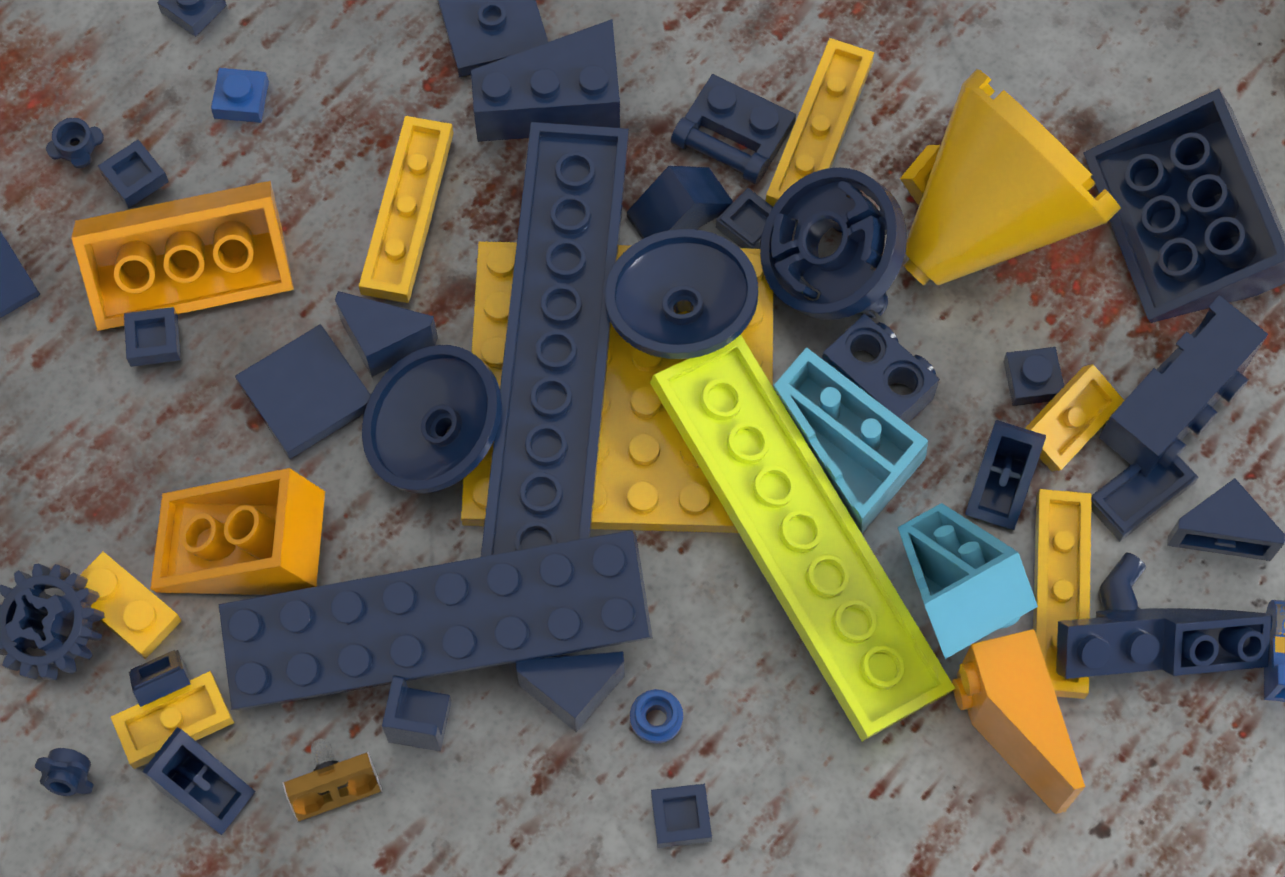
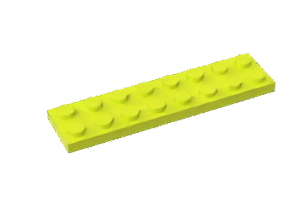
M740 334L734 341L715 352L700 357L688 358L654 374L650 381L651 386L861 741L863 742L951 693L955 689L953 683L742 335Z

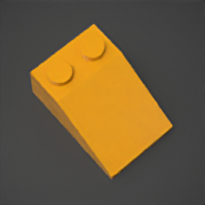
M291 468L162 493L150 589L156 593L272 595L317 587L325 491Z
M1027 630L971 644L962 664H960L956 674L957 678L952 681L955 687L953 692L959 709H967L971 724L1054 814L1066 812L1085 788V784L1035 630Z

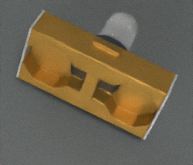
M317 739L311 745V754L315 764L313 772L282 783L286 798L297 822L382 791L369 752L338 762L336 761L331 743L326 739Z

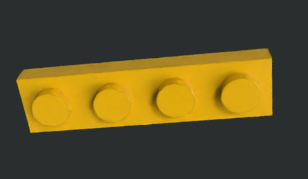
M829 38L767 191L765 201L774 207L782 194L801 178L813 172L832 167L872 66L875 52Z
M405 116L359 283L361 295L404 303L410 302L454 134L452 124Z
M1039 489L1036 496L1034 597L1038 607L1033 612V629L1035 630L1056 697L1085 699L1089 694V677L1065 679L1056 673L1058 621L1090 618L1091 493Z

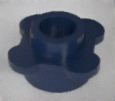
M66 118L54 127L52 141L47 144L46 151L49 157L54 160L62 158L70 161L75 168H84L91 163L90 155L95 146L103 142L104 135L100 128L95 126L89 128L88 124L79 118ZM79 141L78 145H71L72 142Z
M56 748L49 752L48 757L37 759L35 768L41 771L40 783L50 792L60 796H72L76 792L79 794H89L92 792L94 785L87 779L91 768V761L84 754L68 748Z

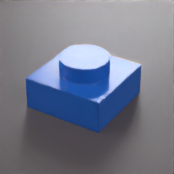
M219 68L211 105L214 119L261 123L269 85L267 73Z

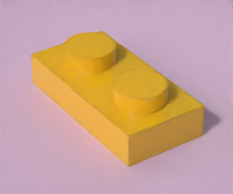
M1094 364L1083 366L1024 429L1046 435L1039 458L1051 472L1060 471L1109 420L1110 416L1125 400Z
M104 551L80 574L88 579L85 588L94 590L100 595L97 601L91 605V608L104 612L105 618L100 621L144 659L182 621L175 611Z
M211 671L191 679V684L142 707L137 704L110 717L129 764L133 769L149 763L177 727L197 741L234 723Z

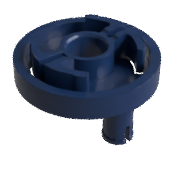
M839 167L822 169L806 175L782 194L766 220L760 245L761 265L766 281L779 299L788 306L810 317L835 320L861 313L874 319L876 318L874 312L881 316L888 306V296L885 292L897 277L906 252L907 229L904 214L890 191L860 171ZM861 191H863L867 196L874 200L876 204L879 206L880 210H878L876 206L868 198L863 196V193ZM796 221H798V224H797V227H796V230H795L794 241H792L793 231H794V228H795V225H796ZM833 227L842 233L841 243L833 254L819 258V242L825 232ZM802 276L814 289L821 292L818 300L812 301L808 299H816L818 293L806 285V283L801 278Z

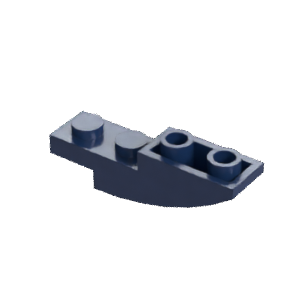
M1147 608L1096 611V618L1058 621L1056 673L1065 679L1164 670L1173 676L1268 667L1271 615L1237 610Z

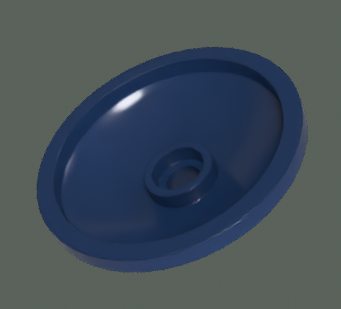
M674 229L656 233L638 241L617 259L606 281L605 303L614 329L631 346L649 355L661 358H695L710 354L727 346L746 329L756 311L758 281L749 258L731 241L703 230ZM684 311L690 312V313H687V314H678V313L684 312Z
M435 345L419 349L393 365L373 390L368 400L362 423L364 452L369 464L378 476L390 485L406 492L430 493L450 487L471 473L488 453L500 424L502 410L501 393L493 372L480 358L470 351L452 345ZM451 426L450 430L445 434L446 430Z

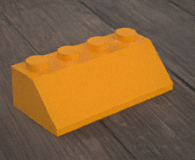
M271 181L76 220L71 239L97 331L124 326V313L174 307L176 313L181 314L294 290Z

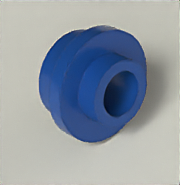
M659 689L646 691L639 695L631 706V727L636 735L646 742H667L675 737L681 729L683 723L682 706L678 699L667 691ZM653 710H660L666 715L667 719L662 725L654 726L646 719L648 713Z

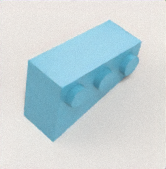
M806 347L774 384V390L860 532L863 533L926 459L928 440Z
M943 503L898 527L923 603L945 659L998 629L1014 625L1022 615L1038 607L1018 551Z

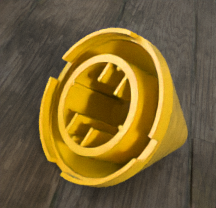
M976 69L962 83L907 238L905 254L909 260L903 266L923 286L930 279L936 285H942L1107 223L1121 209L1120 205L1106 189L1096 198L1088 192L1095 185L1091 178L1092 174L1011 95L1003 90L993 100L990 96L995 90L988 84L991 79L979 69Z

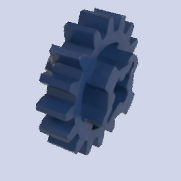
M34 564L32 576L19 570L16 571L14 578L17 585L13 589L0 585V594L5 598L2 605L0 604V655H6L2 665L14 671L20 670V676L34 680L39 675L41 678L51 681L57 680L58 668L67 673H75L77 669L74 659L77 656L89 660L93 656L90 649L86 647L88 640H101L102 638L101 633L92 629L93 622L105 618L104 612L91 608V605L100 597L99 593L85 588L88 581L87 578L74 572L70 575V569L55 564L50 569L41 564ZM58 588L65 595L58 596L55 594L50 596L46 594L45 589ZM29 647L44 650L46 655L32 656L26 649Z

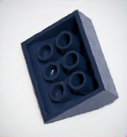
M1219 88L1083 152L1099 194L1106 189L1121 207L1110 219V223L1150 323L1208 309L1219 295L1231 303L1257 296L1285 284V232L1234 111Z

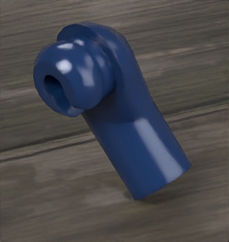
M1125 553L1101 584L1099 596L1104 611L1141 609L1138 607V601L1132 586L1144 572L1146 565L1136 555Z

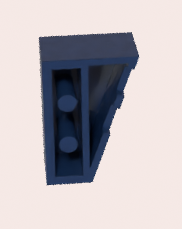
M613 19L471 70L473 111L478 142L529 138L531 122L620 128V97Z
M1219 295L1208 307V312L1197 329L1192 334L1186 332L1176 343L1178 348L1157 370L1153 368L1110 416L1099 438L1131 465L1137 463L1142 468L1141 473L1145 477L1159 463L1167 469L1187 446L1181 440L1191 430L1196 435H1199L1218 413L1213 406L1221 398L1230 403L1247 384L1249 379L1243 373L1263 344L1268 333Z

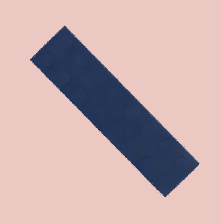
M633 530L219 604L231 710H244L388 685L392 683L394 675L405 677L406 681L653 639L637 536Z

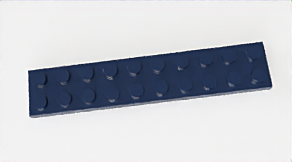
M531 122L500 385L501 419L493 445L481 557L591 537L611 322L605 303V286L608 275L618 256L629 129Z

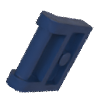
M712 74L685 117H682L677 123L671 137V143L682 149H686L689 146L742 172L743 179L757 185L794 127L796 114ZM701 126L706 127L755 151V153L751 156L700 131L699 128Z

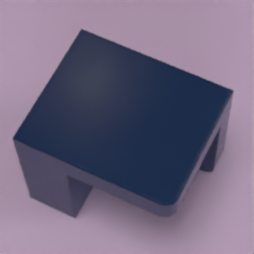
M394 675L382 722V728L388 742L441 752L452 702L451 696L408 688L405 677Z

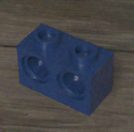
M863 314L822 355V359L906 424L934 399L940 380L936 376L932 365L920 355L913 356L899 344L897 336L887 325L881 322L875 323L866 314ZM857 351H865L873 355L875 360L870 362L859 361L852 354ZM895 383L904 384L911 389L912 393L899 395L893 392L889 386Z

